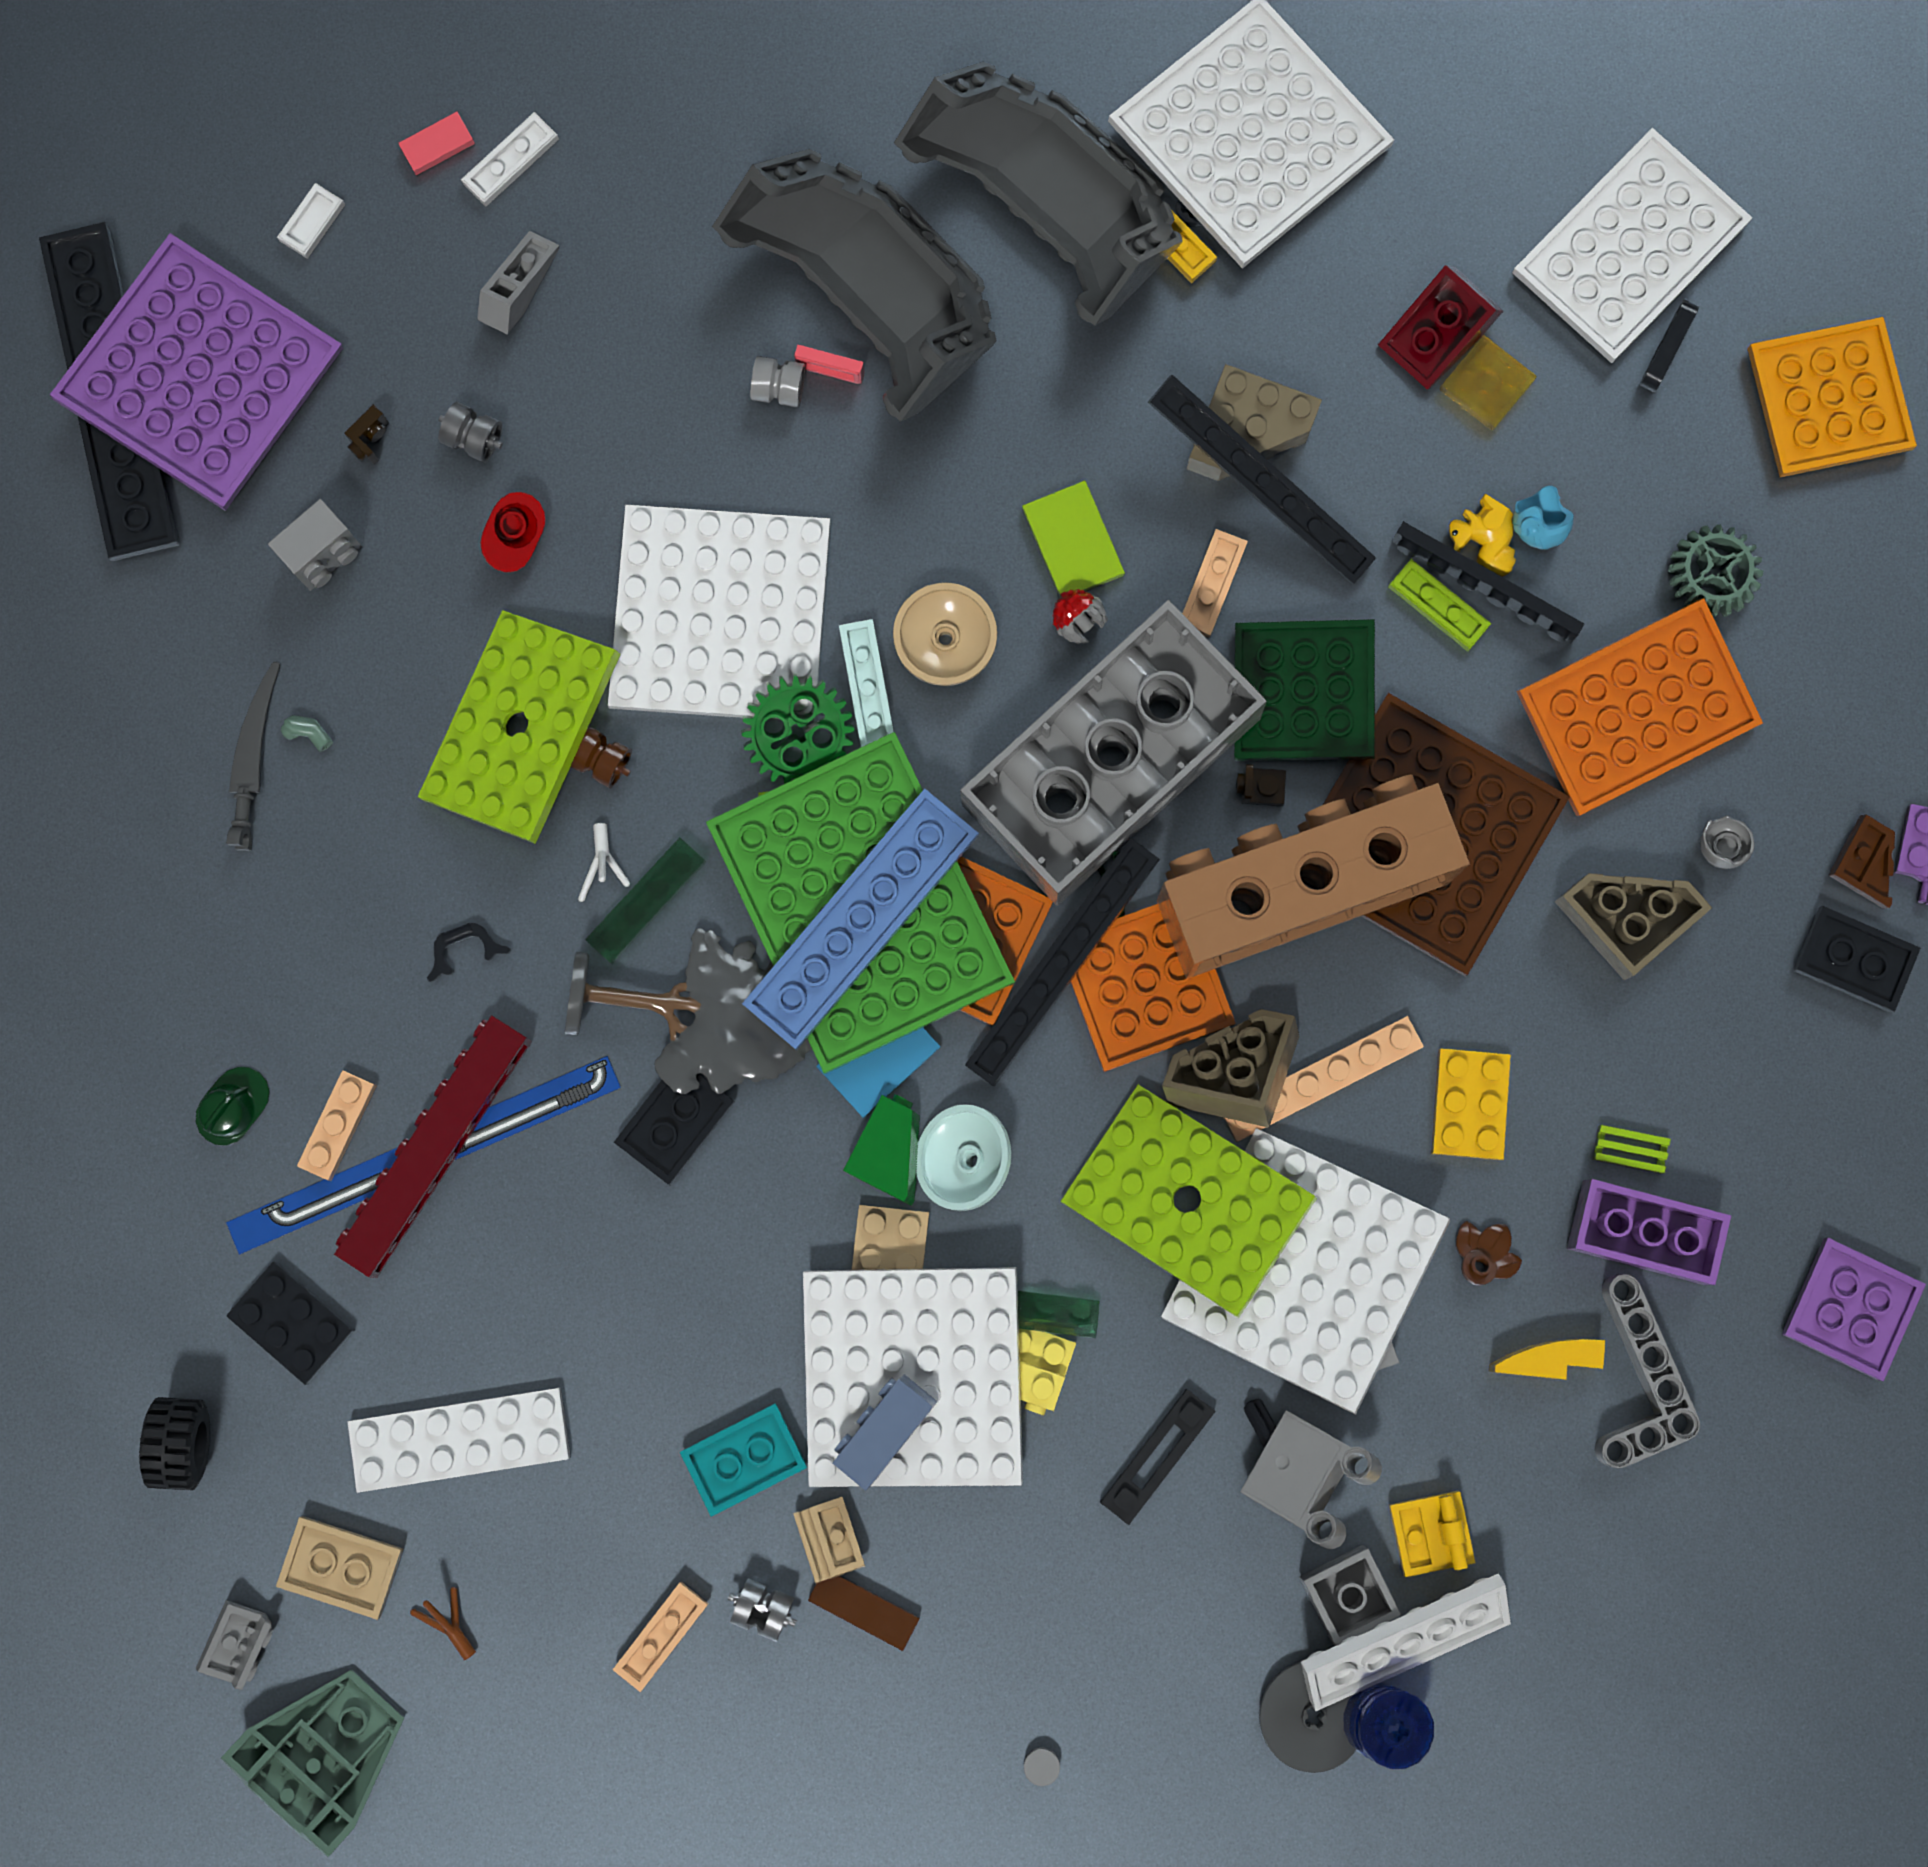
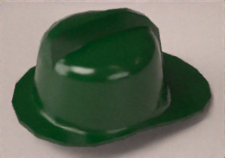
M237 1067L225 1072L205 1094L196 1110V1125L199 1133L207 1141L215 1145H230L238 1142L262 1114L269 1101V1087L266 1079L258 1071L249 1067Z

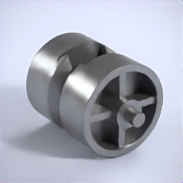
M459 402L453 403L445 416L440 415L438 421L441 422L438 436L439 442L453 449L464 447L465 452L470 457L481 462L488 461L495 449H501L503 445L502 442H499L503 427L502 422L488 415L477 417L476 412Z
M749 1578L741 1593L738 1592L737 1595L730 1593L728 1597L729 1601L734 1602L733 1606L735 1607L730 1623L746 1630L756 1627L758 1635L777 1642L783 1627L786 1628L787 1625L794 1627L797 1620L790 1618L792 1614L789 1613L794 1597L778 1590L768 1593L766 1585Z

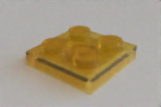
M1483 335L1445 380L1439 390L1493 431L1532 385L1537 376Z

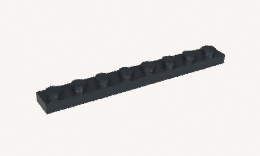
M1170 375L1148 401L1153 408L1350 584H1355L1376 559L1370 551L1175 376Z
M1132 838L1127 841L966 1062V1067L990 1085L995 1086L1159 862L1160 859Z

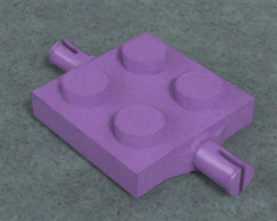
M1910 804L1907 809L1894 873L1911 876L1917 881L1922 882L1918 903H1925V905H1928V807Z

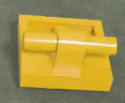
M1460 1491L1388 1504L1404 1577L1450 1568L1461 1570L1468 1568L1470 1564L1476 1563Z

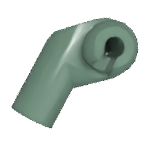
M292 715L286 718L281 726V733L285 738L292 740L298 736L308 737L319 752L325 751L333 744L332 739L314 718Z

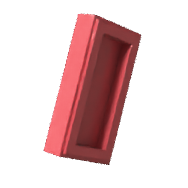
M455 112L398 144L415 175H418L474 145L475 142L458 112Z
M797 344L794 355L795 362L805 363V370L862 384L865 374L862 361Z

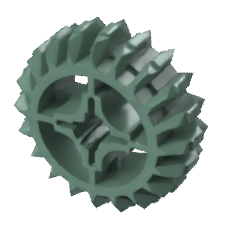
M1717 524L1712 532L1705 525L1700 528L1699 534L1692 530L1687 534V540L1681 539L1678 542L1677 547L1679 550L1673 551L1670 556L1675 563L1670 564L1668 567V572L1676 576L1669 580V585H1679L1680 589L1674 595L1675 598L1685 595L1687 600L1684 602V607L1704 598L1713 618L1718 615L1719 611L1724 617H1727L1732 613V609L1739 612L1744 608V602L1750 603L1754 599L1752 592L1758 591L1761 587V584L1756 579L1761 578L1764 571L1755 567L1762 562V557H1752L1751 555L1756 549V545L1751 544L1747 547L1744 544L1747 540V534H1742L1737 539L1734 537L1735 527H1730L1724 534L1721 524ZM1709 547L1722 549L1728 552L1729 555H1720L1714 550V548ZM1693 553L1698 558L1696 563L1699 566V575L1695 578L1692 577L1690 568ZM1736 564H1738L1740 570V582L1737 589L1733 584L1735 580L1732 576V568ZM1727 565L1721 571L1720 574L1718 573L1715 576L1712 573L1711 575L1704 577L1706 574L1710 572L1711 568L1713 569L1714 567H1717L1719 569L1722 566ZM1711 587L1717 594H1722V596L1707 593L1701 588Z

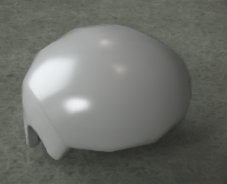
M1729 816L1713 821L1709 820L1700 837L1702 855L1708 863L1722 869H1733L1743 865L1751 858L1755 847L1752 831L1744 822Z

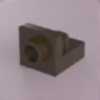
M374 404L344 434L351 442L347 446L348 449L360 461L367 458L371 463L376 464L379 459L367 445L370 442L378 441L384 435L389 422Z
M1246 764L1243 773H1237L1236 794H1242L1241 804L1284 806L1286 770L1253 768V765Z

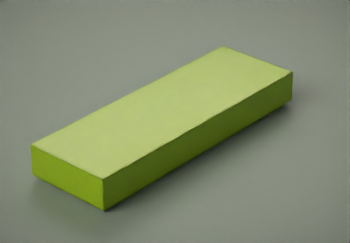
M1412 559L1388 586L1389 589L1467 652L1492 624Z

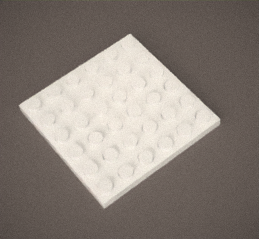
M1252 0L1109 115L1108 119L1113 128L1242 269L1390 148L1394 142L1393 137L1266 0Z
M625 505L613 649L621 655L610 677L609 709L742 718L746 715L753 716V713L747 708V704L754 703L758 705L759 701L755 692L759 691L764 695L768 694L767 682H770L775 688L779 687V676H782L786 683L789 684L792 683L793 674H797L800 683H804L806 677L811 675L812 685L816 686L819 678L830 518ZM807 699L798 700L794 705V711L800 715L808 714L813 707V703ZM770 718L769 720H781V719H778V718Z
M1256 1128L1245 1152L1315 1195L1316 1201L1239 1318L1180 1280L1161 1317L1356 1415L1450 1223V1218Z
M1017 1267L814 1270L803 1272L809 1487L859 1486L832 1464L839 1455L834 1449L847 1433L852 1437L861 1427L856 1421L870 1405L875 1409L883 1398L878 1394L891 1378L897 1381L904 1374L938 1402L871 1486H1014L1023 1484Z

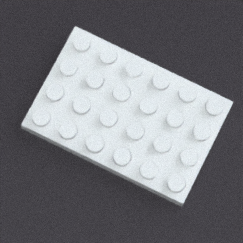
M1651 128L1514 268L1512 273L1609 362L1613 363L1745 228L1752 217L1654 128Z

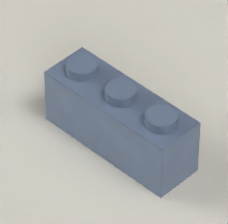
M905 1374L897 1381L891 1378L878 1394L883 1398L875 1409L869 1405L856 1421L861 1426L856 1434L852 1437L847 1433L834 1449L839 1455L832 1464L865 1491L875 1482L938 1402Z

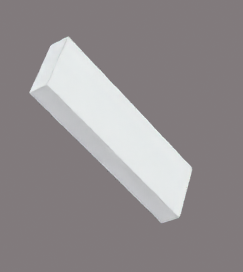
M534 112L468 172L461 181L486 207L559 140L558 135Z

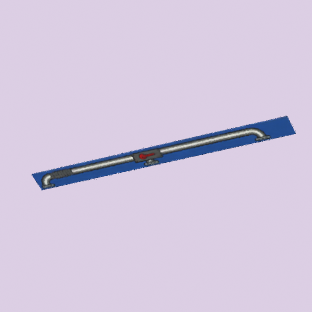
M608 1056L489 1107L455 1160L621 1088ZM397 1148L334 1175L332 1181L324 1179L226 1222L239 1255L359 1203L367 1197H372L378 1188L375 1185L377 1178L385 1168L390 1169L398 1158L395 1156Z

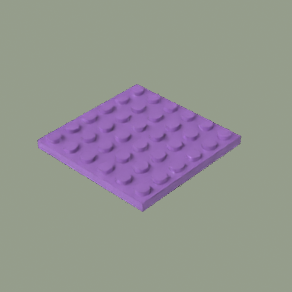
M170 233L50 393V397L226 511L343 350L341 343Z

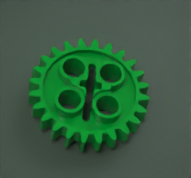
M793 674L792 683L787 684L785 679L779 676V687L775 688L770 682H767L766 686L769 693L764 695L756 691L755 695L759 701L758 705L754 703L747 704V708L753 713V716H743L742 721L750 725L751 728L741 730V735L752 740L743 745L744 750H755L749 758L750 762L755 763L761 760L762 763L758 769L759 773L762 774L769 769L772 770L770 775L772 782L779 775H782L784 784H786L792 778L801 777L836 760L837 757L848 754L842 747L853 745V740L845 736V734L853 732L854 726L844 723L852 717L851 711H840L846 705V700L842 698L834 701L837 689L834 687L825 692V680L822 679L816 686H813L811 675L806 677L804 683H800L797 674ZM807 699L813 703V707L808 714L800 715L794 711V705L798 700ZM824 714V718L807 725L816 715ZM770 718H778L783 722V727L777 733H769L764 729L765 722ZM792 725L805 726L803 728L804 735L800 738L797 734L791 735ZM820 728H826L831 732L830 739L823 744L816 743L812 739L813 733ZM788 737L777 748L771 747V744L775 741ZM789 747H797L802 751L801 757L795 762H789L783 758L784 751Z

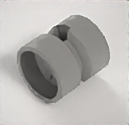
M757 356L751 379V400L770 403L774 398H777L780 405L799 407L805 381V363L786 360L783 365H779L775 358Z

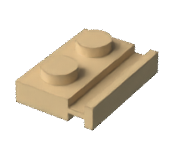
M843 1497L793 1513L816 1584L865 1567Z

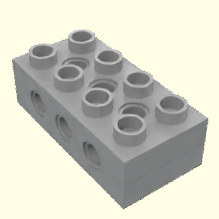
M1167 600L960 790L962 806L1053 903L1058 906L1111 858L1114 851H1118L1130 838L1137 834L1261 719L1267 701L1171 601ZM1164 700L1172 703L1177 713L1169 718H1157L1152 714L1149 707L1156 701ZM1116 747L1124 752L1126 759L1119 765L1108 766L1100 761L1098 754L1104 748ZM1059 793L1067 794L1075 801V806L1070 811L1062 814L1052 812L1046 805L1047 800L1051 796Z

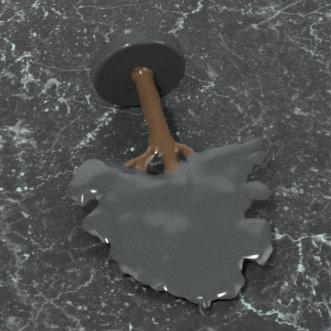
M701 928L696 929L691 936L692 947L685 971L686 982L677 984L670 992L663 994L589 985L587 983L590 956L588 953H575L565 1034H579L583 1005L586 1002L647 1009L664 1016L669 1025L670 1043L662 1050L654 1065L659 1077L669 1085L673 1092L687 1094L691 1090L698 1089L700 1085L696 1079L698 1073L704 1074L711 1089L717 1094H722L734 1084H741L745 1078L753 1082H760L763 1079H776L779 1074L786 1073L797 1062L804 1060L805 1054L812 1050L808 1039L796 1050L742 1004L773 968L771 961L766 970L759 968L757 962L751 958L756 949L751 941L739 943L734 947L733 954L730 955L718 943L721 937L717 936L712 929L707 932ZM684 991L690 992L689 997H682L679 993ZM674 1009L693 1012L696 1016L693 1024L686 1026L680 1023V1020L674 1014ZM676 1032L680 1033V1036L678 1038L676 1036Z

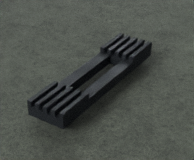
M1186 1389L1100 1503L1127 1525H1130L1216 1411ZM1175 1424L1185 1432L1145 1486L1140 1489L1131 1480Z

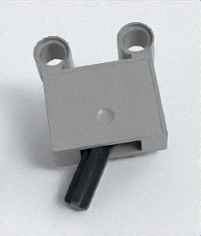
M1261 1399L1251 1400L1244 1407V1412L1260 1439L1264 1450L1240 1492L1303 1529L1312 1542L1327 1549H1335L1341 1546L1347 1535L1346 1527L1339 1518L1323 1510L1343 1474L1361 1485L1375 1483L1380 1478L1382 1472L1380 1460L1366 1449L1350 1447L1287 1410L1276 1427ZM1367 1458L1368 1465L1366 1470L1361 1474H1356L1355 1465L1358 1460ZM1326 1522H1331L1332 1531L1330 1535L1321 1539L1319 1532L1321 1526Z

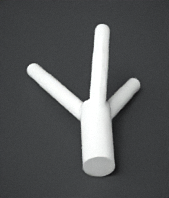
M605 823L593 825L595 857L579 894L578 900L580 902L585 900L597 869L599 881L604 882L606 880V861L625 887L630 886L629 880L609 853L607 824Z

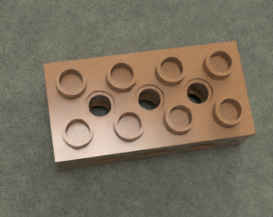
M1413 775L1402 776L1372 789L1374 796L1363 802L1365 809L1350 814L1345 799L1336 800L1305 813L1306 821L1297 826L1300 832L1298 834L1283 839L1278 825L1270 824L1238 837V846L1231 849L1233 857L1215 863L1210 849L1205 848L1171 861L1169 863L1171 870L1165 873L1167 881L1163 883L1157 903L1185 978L1188 979L1448 885L1470 863L1439 783L1418 790ZM1369 853L1378 856L1383 865L1376 863ZM1301 877H1307L1313 880L1316 883L1318 890H1313L1305 886L1301 880ZM1232 901L1245 902L1249 905L1253 914L1245 915L1238 912L1234 908Z

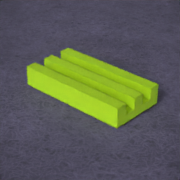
M1599 1125L1593 1160L1665 1174V1160L1668 1158L1667 1148L1670 1146L1671 1139ZM1605 1134L1659 1145V1150L1604 1140ZM1604 1147L1657 1158L1656 1164L1602 1154V1150Z

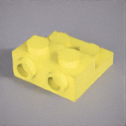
M1019 1323L1021 1400L1026 1402L1024 1409L1041 1415H1045L1046 1409L1054 1412L1076 1343Z

